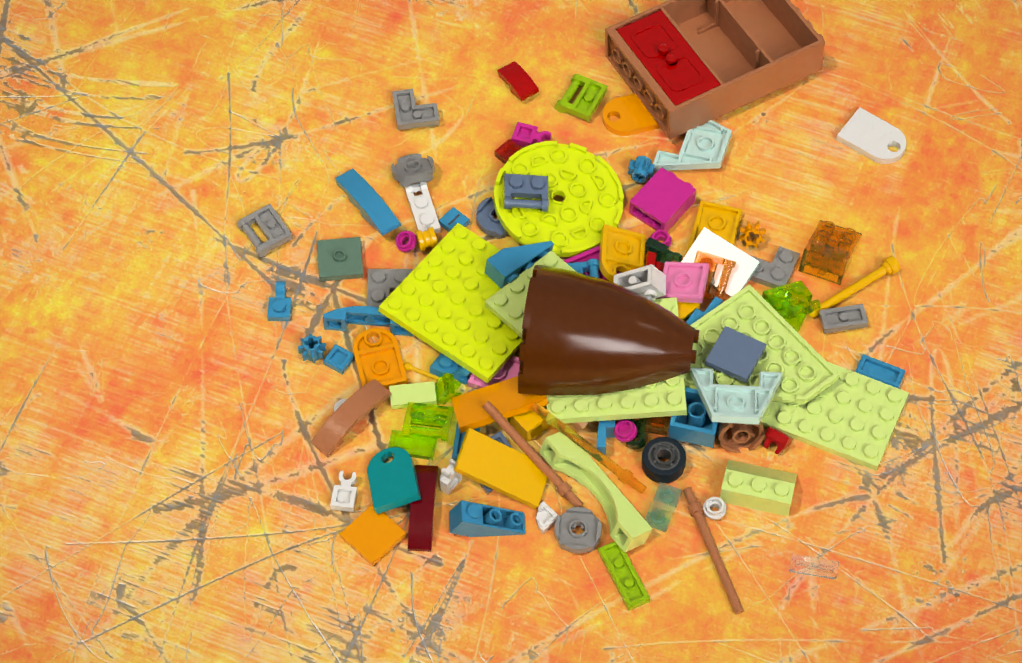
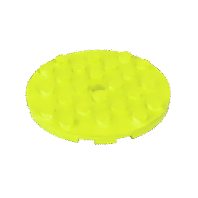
M544 141L526 146L509 157L506 164L500 169L495 181L493 192L494 208L501 225L507 233L521 245L552 241L554 243L552 251L559 257L576 256L600 246L603 225L618 227L623 212L624 194L617 174L599 155L595 156L588 152L587 148L574 143L567 145L557 143V141ZM504 175L548 176V212L530 208L511 207V210L504 209ZM560 195L564 200L561 203V201L553 200V196ZM511 197V199L541 200L534 198Z

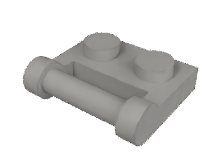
M271 204L247 215L237 222L238 228L247 235L256 248L255 252L259 257L266 256L271 250L293 239L292 233ZM256 223L268 241L262 243L251 228V225Z

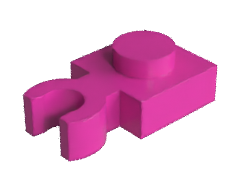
M517 122L511 143L526 147L531 144L544 142L543 139L551 140V133L548 131L538 132L537 126Z

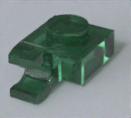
M649 237L645 243V254L648 251L657 253L655 262L682 261L680 253L670 251L669 246Z

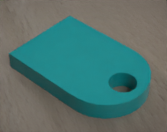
M399 447L387 448L378 452L371 459L367 473L373 506L377 514L421 499L414 462L406 450ZM394 457L391 462L384 463L386 459Z

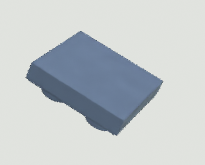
M725 326L706 358L705 365L747 383L767 344Z

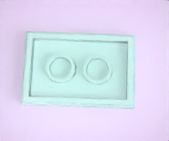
M705 227L681 261L709 263L710 270L707 282L730 297L746 286L760 265L758 260Z

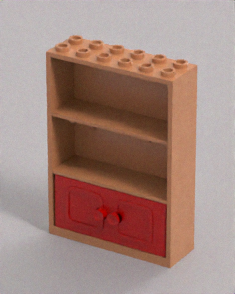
M668 0L605 28L606 58L633 93H636L669 140L686 133L692 128L695 129L699 125L708 123L709 120L721 117L822 70L825 40L823 36L815 31L812 23L804 18L800 9L795 7L790 0Z

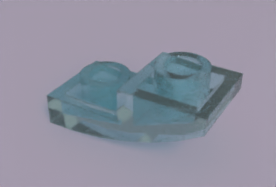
M659 483L645 518L652 528L663 532L667 531L681 497V489Z

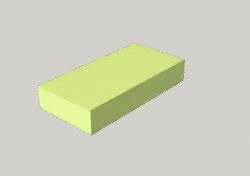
M434 381L389 386L392 394L390 396L391 409L437 405Z

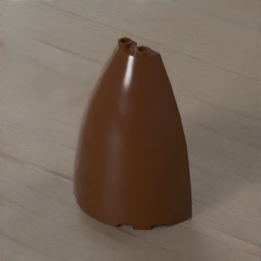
M535 265L529 282L523 316L522 340L524 342L520 343L518 393L553 396L598 395L631 390L690 372L691 363L695 364L697 350H693V344L698 343L699 330H696L678 316L647 297L614 282L575 271Z

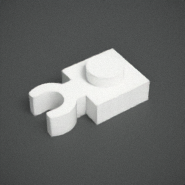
M453 459L449 460V466L446 469L442 468L439 478L440 489L447 495L462 480V475L453 471L456 463Z
M340 471L338 476L340 485H334L330 508L331 510L354 512L358 492L357 487H353L357 482L356 472H353L352 477L346 480L344 479V471Z

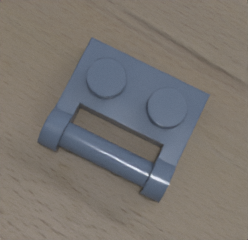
M505 174L504 209L511 210V207L530 208L548 212V176ZM511 197L534 198L541 200L511 199Z

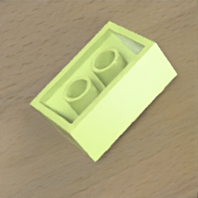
M728 460L720 498L726 504L788 517L797 474Z

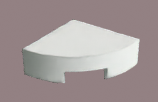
M544 501L539 505L536 514V523L542 534L550 529L559 517Z

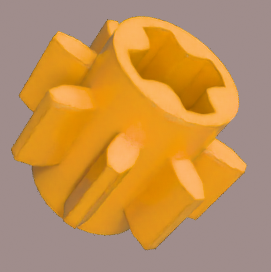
M748 220L746 227L740 226V231L744 234L739 236V240H745L746 248L749 245L758 248L760 241L765 242V237L762 234L766 233V229H760L759 221L754 224ZM749 232H753L756 236L752 237Z

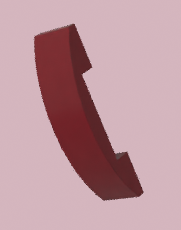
M415 465L421 499L410 503L408 551L431 552L438 466Z

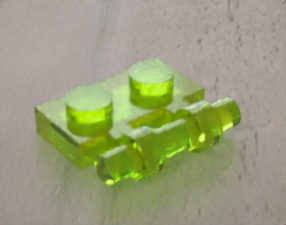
M801 280L763 291L762 297L784 319L795 318L801 313L809 314L814 309L820 308L819 300L811 301L812 293Z

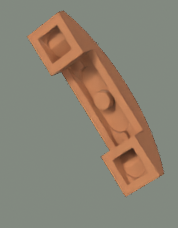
M376 379L370 381L350 396L329 417L314 436L311 444L328 458L343 443V438L373 408L377 410L392 395L391 392Z

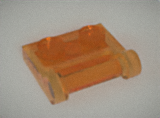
M697 250L694 263H709L710 267L703 299L712 301L716 296L724 302L725 290L732 268H735L736 261ZM719 263L724 265L714 295L709 292Z

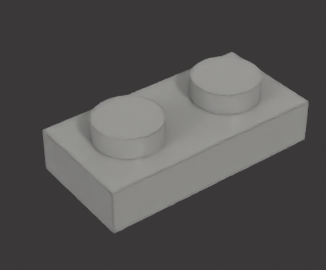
M863 304L819 310L818 315L823 334L868 327V319Z

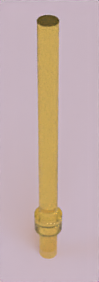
M535 402L531 407L532 411L619 477L618 480L624 485L627 483L640 494L647 488L632 476L633 473L627 468L624 470L539 403Z

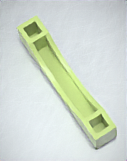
M565 429L546 437L539 450L540 455L552 469L574 478L596 497L607 516L610 537L625 553L645 544L652 531V527L568 430Z

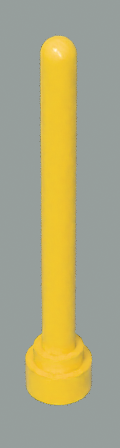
M892 255L882 261L878 269L809 310V316L815 318L818 316L819 310L833 307L883 275L897 273L901 269L899 262Z

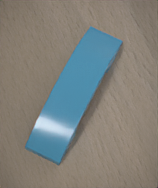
M352 306L323 314L324 330L347 331L348 324L390 327L393 335L413 337L412 333L378 312L379 307Z

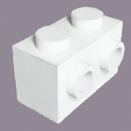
M652 264L614 275V283L637 292L650 300L666 295V275Z

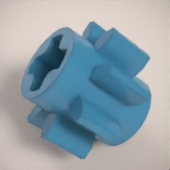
M638 156L635 161L630 160L628 174L631 175L635 182L644 183L647 181V178L651 179L654 175L655 164H651V159L646 156Z
M309 334V336L300 339L301 346H298V353L302 354L303 361L309 360L315 363L319 358H324L322 351H326V343H322L321 336L316 337Z

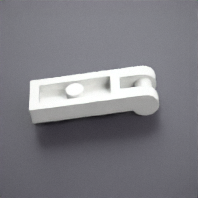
M418 182L404 187L417 230L425 231L428 227H433L435 234L440 233L441 227L427 183ZM421 191L422 195L414 196L413 193Z

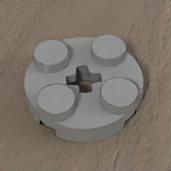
M421 154L405 155L397 159L398 163L395 166L394 163L391 166L394 180L398 181L402 187H408L418 182H429L433 179V173L435 172L433 158L428 155L427 158H422Z
M569 508L566 510V513L556 519L554 534L558 546L562 550L576 554L591 552L601 539V522L587 508ZM576 526H581V530L584 532L575 534L572 530L576 529Z

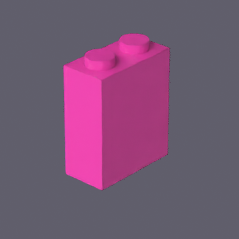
M661 167L630 200L629 214L656 231L665 230L668 232L695 202L696 189L690 183L677 178L673 172L666 171Z

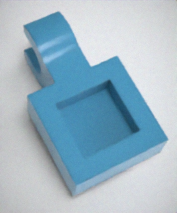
M276 281V297H269L268 321H291L292 299L286 298L287 288L285 287V282Z
M441 353L430 366L429 373L448 382L454 378L466 385L470 377L468 375L471 372Z

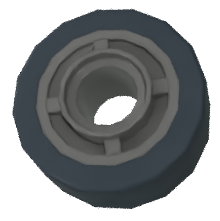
M657 437L645 445L642 452V469L648 478L658 483H670L677 480L683 474L686 464V453L678 441L669 437ZM665 458V459H667V460H669V461H667V462H662V461H660L659 459Z

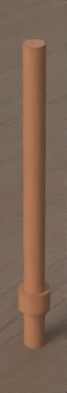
M490 401L486 402L482 406L484 410L553 483L561 497L565 496L574 507H580L583 502L574 494L568 482L562 481Z
M687 487L683 492L689 504V513L691 517L695 518L734 613L736 615L740 614L744 610L703 516L704 509L701 502L697 501L692 487Z

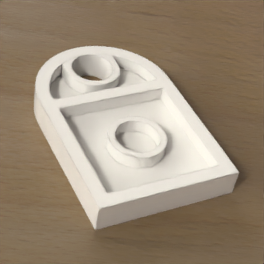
M861 107L854 113L836 138L838 142L880 164H890L898 161L904 155L906 148V138L901 130ZM888 147H897L899 151L892 152Z

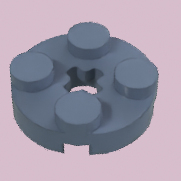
M492 197L486 198L477 207L476 224L485 234L502 239L508 233L501 225L499 219H494L493 215H496Z

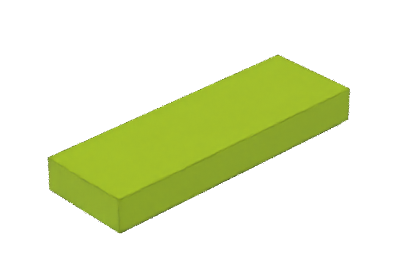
M615 541L598 548V554L628 611L649 603L650 597L627 553H624Z

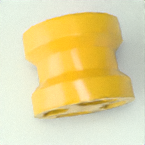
M428 227L425 231H415L420 252L425 251L429 247L434 249L437 245V238L433 227Z

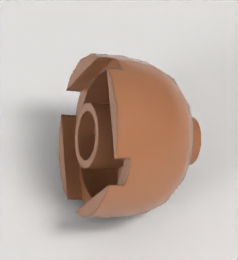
M761 421L759 425L719 422L718 439L722 448L729 452L741 453L739 450L741 448H748L751 451L763 441L764 427Z

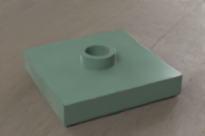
M360 237L317 240L320 282L364 278Z

